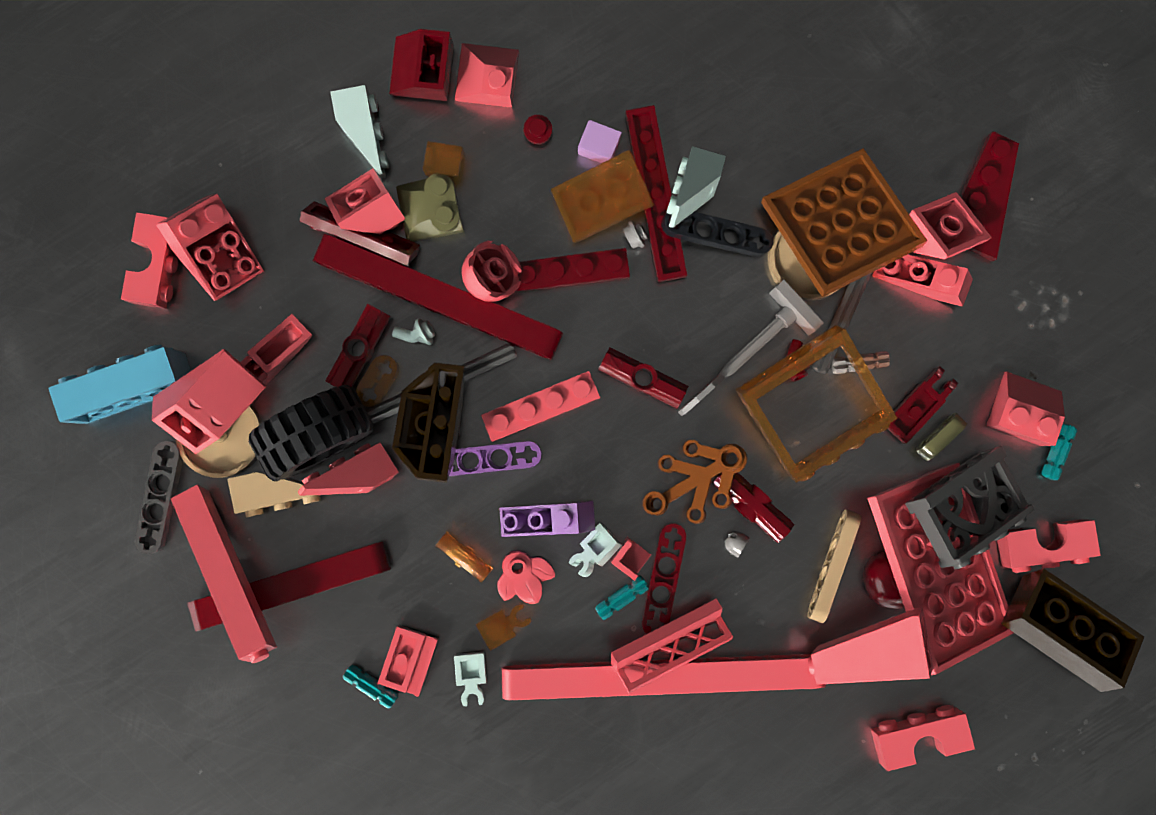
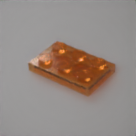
M630 150L551 189L568 231L575 243L654 206Z

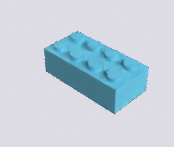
M154 345L144 349L145 354L136 357L134 355L119 357L115 360L116 364L91 367L87 369L88 374L83 376L70 375L60 378L58 380L59 384L48 388L59 422L88 424L153 401V396L191 371L186 354L173 348Z

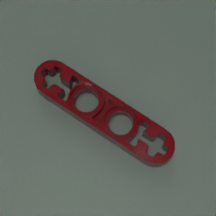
M676 523L664 525L659 532L641 621L646 634L652 632L651 626L647 624V620H653L655 614L654 609L649 610L650 604L657 608H667L666 613L659 612V621L663 623L662 626L670 622L686 544V532L682 526ZM672 528H676V533L681 535L680 540L674 541L672 548L673 550L679 549L678 555L671 552H661L662 546L668 548L669 539L665 537V533L671 532ZM664 557H670L675 562V568L670 573H663L659 570V561ZM658 586H664L669 590V597L664 602H657L653 599V590Z

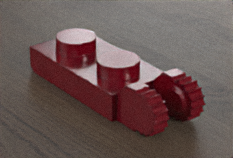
M941 366L933 370L924 381H921L882 423L903 444H907L946 402L945 399L958 385L955 379H951L938 392L932 388V385L945 372Z

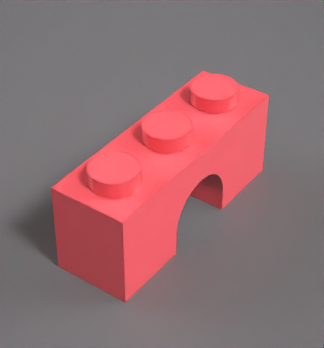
M136 212L131 241L142 247L149 248L152 253V261L149 267L143 271L134 272L126 270L121 300L133 304L167 309V303L171 301L173 295L171 281L172 275L178 267V258L156 224L168 217Z
M1076 519L1053 523L1054 539L1045 548L1039 544L1035 528L1020 527L1008 529L1009 534L997 540L1000 565L1011 568L1014 573L1031 571V566L1041 565V568L1060 567V562L1070 560L1071 564L1089 563L1090 557L1101 556L1095 520Z
M952 705L938 707L935 713L927 715L922 712L913 713L907 716V720L896 722V720L882 721L878 724L879 727L871 728L879 763L887 771L917 764L914 747L919 739L926 736L934 738L936 749L945 756L975 749L966 713Z

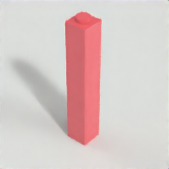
M197 484L170 499L238 659L251 663L260 662L269 657V651L277 648L210 492Z

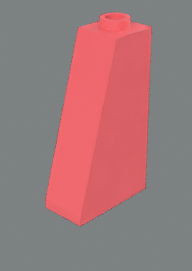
M923 608L910 610L818 645L808 660L809 671L811 675H815L816 685L930 678L933 671V663Z

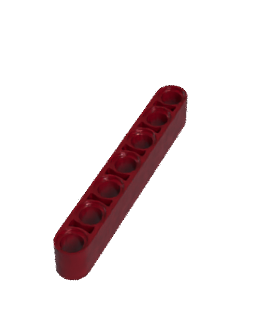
M381 541L249 584L261 611L386 572L391 570L384 543ZM211 595L187 603L195 632L223 623Z

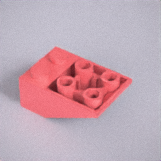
M218 194L205 196L156 224L172 251L214 301H217L264 272Z
M223 349L153 396L152 421L197 454L220 439L266 388V385L228 351Z

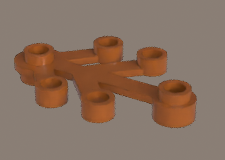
M696 440L686 441L683 451L688 457L697 458L703 456L715 460L714 463L707 467L679 461L671 455H663L658 462L659 468L663 472L672 473L675 471L690 475V477L663 493L649 492L643 499L644 510L651 515H662L667 511L669 503L696 488L692 507L687 511V518L691 523L700 524L706 519L704 507L711 480L721 472L719 489L714 493L712 502L717 508H728L732 503L730 490L734 475L742 471L747 464V454L737 444H727L721 449L701 445ZM691 444H696L698 448L694 454H690L688 450ZM729 455H737L738 460L735 464H729ZM670 458L673 463L672 467L665 469L664 461ZM721 494H724L727 498L724 505H719L717 502V498ZM659 498L662 505L659 509H655L653 502ZM696 509H699L701 512L699 520H694L692 517V513Z

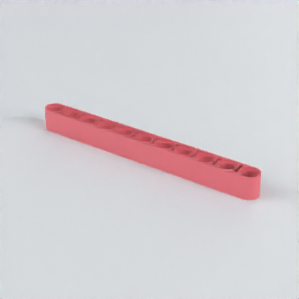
M811 654L696 658L630 694L625 689L611 661L510 665L501 668L502 698L505 700L818 689L826 687V684L816 685L815 675H811L809 671L808 660ZM670 659L651 660V664L663 667L669 663ZM636 665L624 669L631 683L642 678L645 668Z

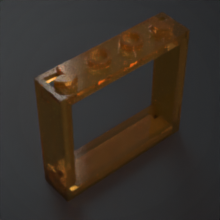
M837 325L735 389L784 470L796 483L810 479L814 476L816 470L824 465L835 463L840 459L841 454L849 449L860 447L865 443L866 438L874 433L885 431L890 427V423L897 419L846 329ZM841 346L879 411L795 464L756 400Z

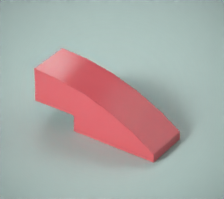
M291 314L247 352L248 356L240 363L267 385L312 337V334Z

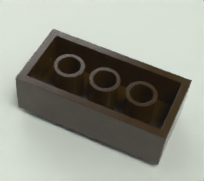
M1045 568L1023 575L1001 623L1100 692L1125 688L1144 640V636Z

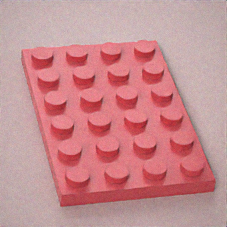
M959 463L947 465L867 498L905 611L923 608L933 663L931 675L939 674L1014 633L1001 624L1009 607L989 549L981 554L972 556L970 558L972 562L960 569H954L953 566L941 568L938 563L940 559L915 513L910 514L905 505L907 501L959 467ZM961 488L963 508L959 517L979 524L971 496ZM949 497V498H948L949 504H950V505H954V500H953V498H952V497ZM950 527V528L948 529L947 535H948L949 539H950V532H951V530L953 529L952 527ZM956 537L955 541L951 543L956 549L960 546L961 542L959 537Z

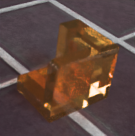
M428 141L423 165L426 177L435 173L458 176L461 160H464L465 157L463 147Z

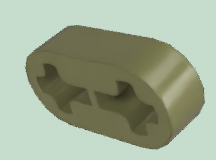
M953 413L917 446L916 451L926 462L933 459L963 431L967 423L958 413Z

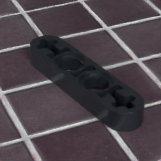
M693 212L680 222L687 224L692 219L690 227L680 225L677 229L669 227V220H671L672 214L668 213L663 216L661 221L663 231L670 237L745 255L759 257L769 252L773 246L772 234L764 228L703 213ZM699 222H705L709 225L711 232L708 237H703L697 232V224ZM731 228L737 232L738 240L736 243H729L725 239L724 232L726 229ZM758 236L760 237V242L764 243L759 249L757 248V243L752 241L746 242L743 246L745 239L754 240Z

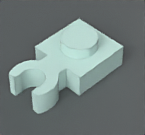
M599 523L595 530L591 531L580 543L584 551L573 555L569 563L577 567L583 561L584 566L578 574L582 577H588L594 569L595 562L603 566L622 544L605 525Z
M485 652L455 654L456 686L465 685V690L461 696L462 705H468L469 694H476L479 705H483L485 694L479 687V684L487 682Z

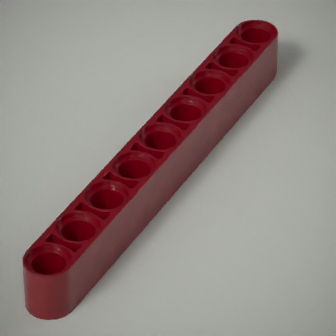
M327 234L323 235L312 260L323 267L549 360L553 359L563 332L493 302L480 300L469 292Z

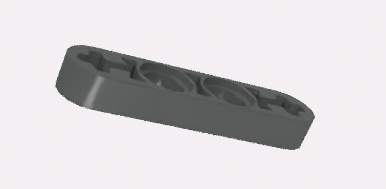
M162 441L158 443L152 453L135 535V546L143 554H153L161 551L167 541L174 507L170 498L176 496L183 464L180 450L175 441ZM170 448V451L174 452L175 456L167 461V457L163 456V450H169ZM159 465L172 467V471L159 470ZM162 474L166 475L170 481V485L165 491H160L156 487V479ZM155 503L160 504L164 510V514L159 520H155L150 516V508ZM147 524L160 525V529L147 528ZM152 534L156 544L149 547V543L145 542V537Z

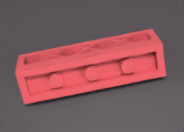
M717 599L611 652V664L628 694L733 639L732 633L721 617L723 608ZM714 622L723 634L716 639L702 636L704 628ZM684 638L697 641L695 650L689 653L676 649L678 642ZM700 642L705 643V645L699 647ZM659 651L671 654L669 663L663 667L651 664L653 654ZM648 657L647 662L641 661ZM632 665L645 668L643 677L632 683L624 669Z

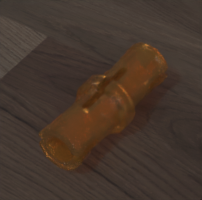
M448 532L435 545L436 548H439L456 562L454 564L456 567L460 568L461 566L479 580L480 583L483 582L493 569L473 554L471 547L466 548Z

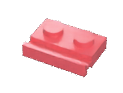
M398 625L378 684L419 697L439 638Z

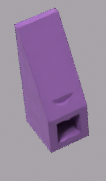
M593 501L499 508L502 537L578 534L595 530Z

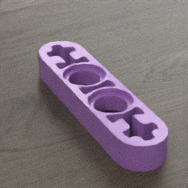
M529 441L459 448L455 451V453H458L457 465L459 471L455 472V465H453L449 476L531 468L540 462L542 458L541 448L536 443ZM526 446H530L532 451L537 452V457L532 458V463H527L525 458L516 459L518 465H512L513 454L510 447H516L515 453L525 452ZM497 449L504 450L508 455V460L503 466H496L491 460L492 453ZM468 452H473L478 456L479 463L474 469H467L462 463L463 456Z

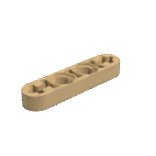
M845 509L840 516L808 608L807 617L809 619L824 623L828 617L860 526L861 515Z

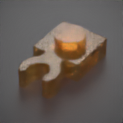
M523 603L515 605L508 616L501 609L476 624L490 651L517 635L513 629L514 627H526L531 623V617L519 620L516 616V613L524 608Z

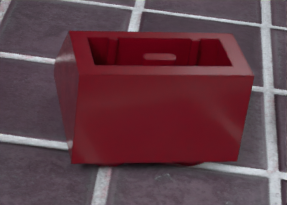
M418 29L396 37L390 95L448 101L454 48L450 32Z

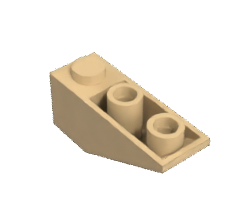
M255 472L227 479L234 513L245 512L246 518L264 514L263 508L274 506L275 511L293 507L292 501L303 499V504L321 501L320 495H299L298 491L304 485L303 482L290 478L274 482L267 478L265 472Z

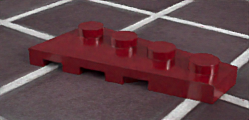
M994 131L988 135L960 194V197L991 236L988 241L968 250L990 261L997 260L1019 143Z

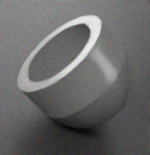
M740 532L730 533L728 538L725 539L726 550L739 558L750 537Z

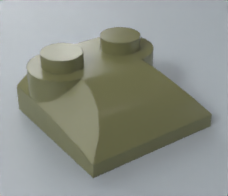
M435 173L427 179L396 186L400 211L405 217L403 226L407 240L417 242L464 232L452 173L446 175Z

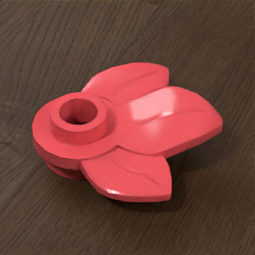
M513 551L507 554L502 561L503 574L498 580L497 587L504 601L513 598L517 594L524 602L537 604L542 596L541 582L554 578L555 572L552 566L542 557L529 558L524 552ZM515 563L522 564V568L518 571L513 570L512 566Z

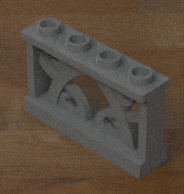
M1002 446L979 452L905 503L910 514L915 513L940 559L938 563L941 568L953 566L954 569H960L972 562L970 559L972 556L990 549L989 544L992 541L1007 536L1009 534L1008 529L1024 523L1027 520L1026 516L1034 511L1032 504L1028 505L1004 461L1007 455ZM974 479L978 482L977 487H982V490H977L974 487ZM961 488L971 496L983 497L982 515L979 524L959 517L963 508ZM996 492L1001 493L1004 499L997 498ZM949 497H952V498H953V500H954V505H950V504H949V502H948V498H949ZM1007 503L1009 509L1003 513L1001 504ZM950 527H952L953 529H952L951 532H950V539H949L947 533H948V529H949ZM956 537H959L961 543L955 549L951 542L955 541Z

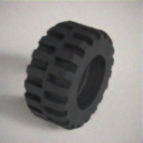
M341 385L317 393L273 415L251 431L248 442L267 478L277 482L314 467L355 445V443L371 434L373 422L356 390L349 385Z

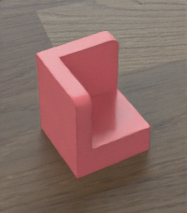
M627 536L622 546L610 559V562L635 581L638 577V572L651 554Z

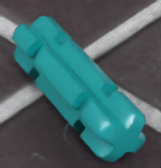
M1069 424L1062 425L1056 445L1051 446L1048 454V465L1045 464L1042 470V476L1050 480H1058L1062 473L1060 467L1065 465L1072 447L1070 441L1075 439L1077 433L1076 427Z
M638 576L635 581H631V585L628 586L626 584L609 596L608 601L605 602L604 600L595 607L603 620L612 616L613 611H619L636 599L637 594L642 595L649 589V585L642 576Z
M351 665L348 667L343 675L345 681L351 685L355 683L357 689L374 700L379 699V703L384 707L391 708L398 698L396 692L390 688L386 690L385 686L378 684V680L367 673L362 674V670L357 666Z

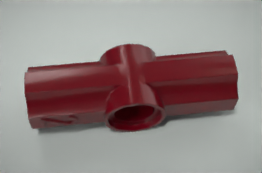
M369 304L366 305L351 335L343 341L342 351L325 380L327 383L334 387L341 385L353 387L365 363L373 356L374 347L391 316ZM362 341L365 345L364 352L359 356H354L352 353L353 345L356 342Z
M609 347L598 369L633 387L636 391L650 395L676 409L681 404L689 387L655 370L651 365L643 364ZM644 370L651 375V383L649 385L642 386L636 382L635 375L638 371Z
M722 472L711 482L717 489H719ZM735 473L730 490L732 502L734 503L733 506L751 523H756L776 543H779L790 533L795 524L772 504L773 501L755 484L751 485L742 475Z

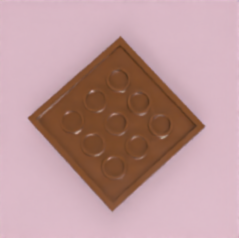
M864 148L762 198V205L822 297L923 247L927 242Z

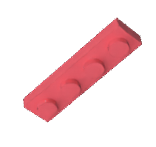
M587 371L484 413L481 417L491 442H495L600 399L590 371Z

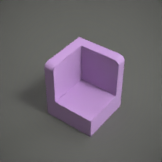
M589 120L578 145V154L610 167L621 141L622 132Z

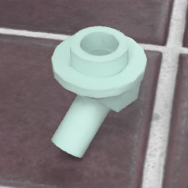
M420 318L415 320L413 331L395 326L392 337L411 343L421 342L427 345L433 344V337L435 336L432 325L427 320L423 321Z

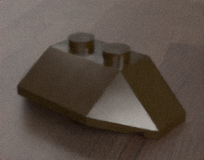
M433 363L427 371L418 376L401 392L392 449L416 479L444 483L448 481L455 458L463 405L464 366Z

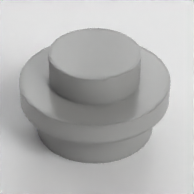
M631 220L628 222L629 225L623 228L626 238L633 249L639 246L643 248L646 246L644 240L648 239L647 233L641 223L636 225Z

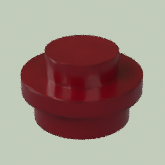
M533 115L524 124V135L533 144H543L552 135V124L543 115Z

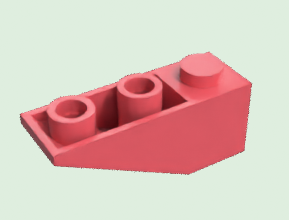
M908 254L874 271L872 275L875 278L934 300L962 307L973 281L968 268Z
M381 442L372 447L367 443L355 450L354 454L356 456L346 461L342 457L328 466L330 470L320 475L317 471L302 480L304 485H302L298 493L300 496L369 493L394 478L399 472Z

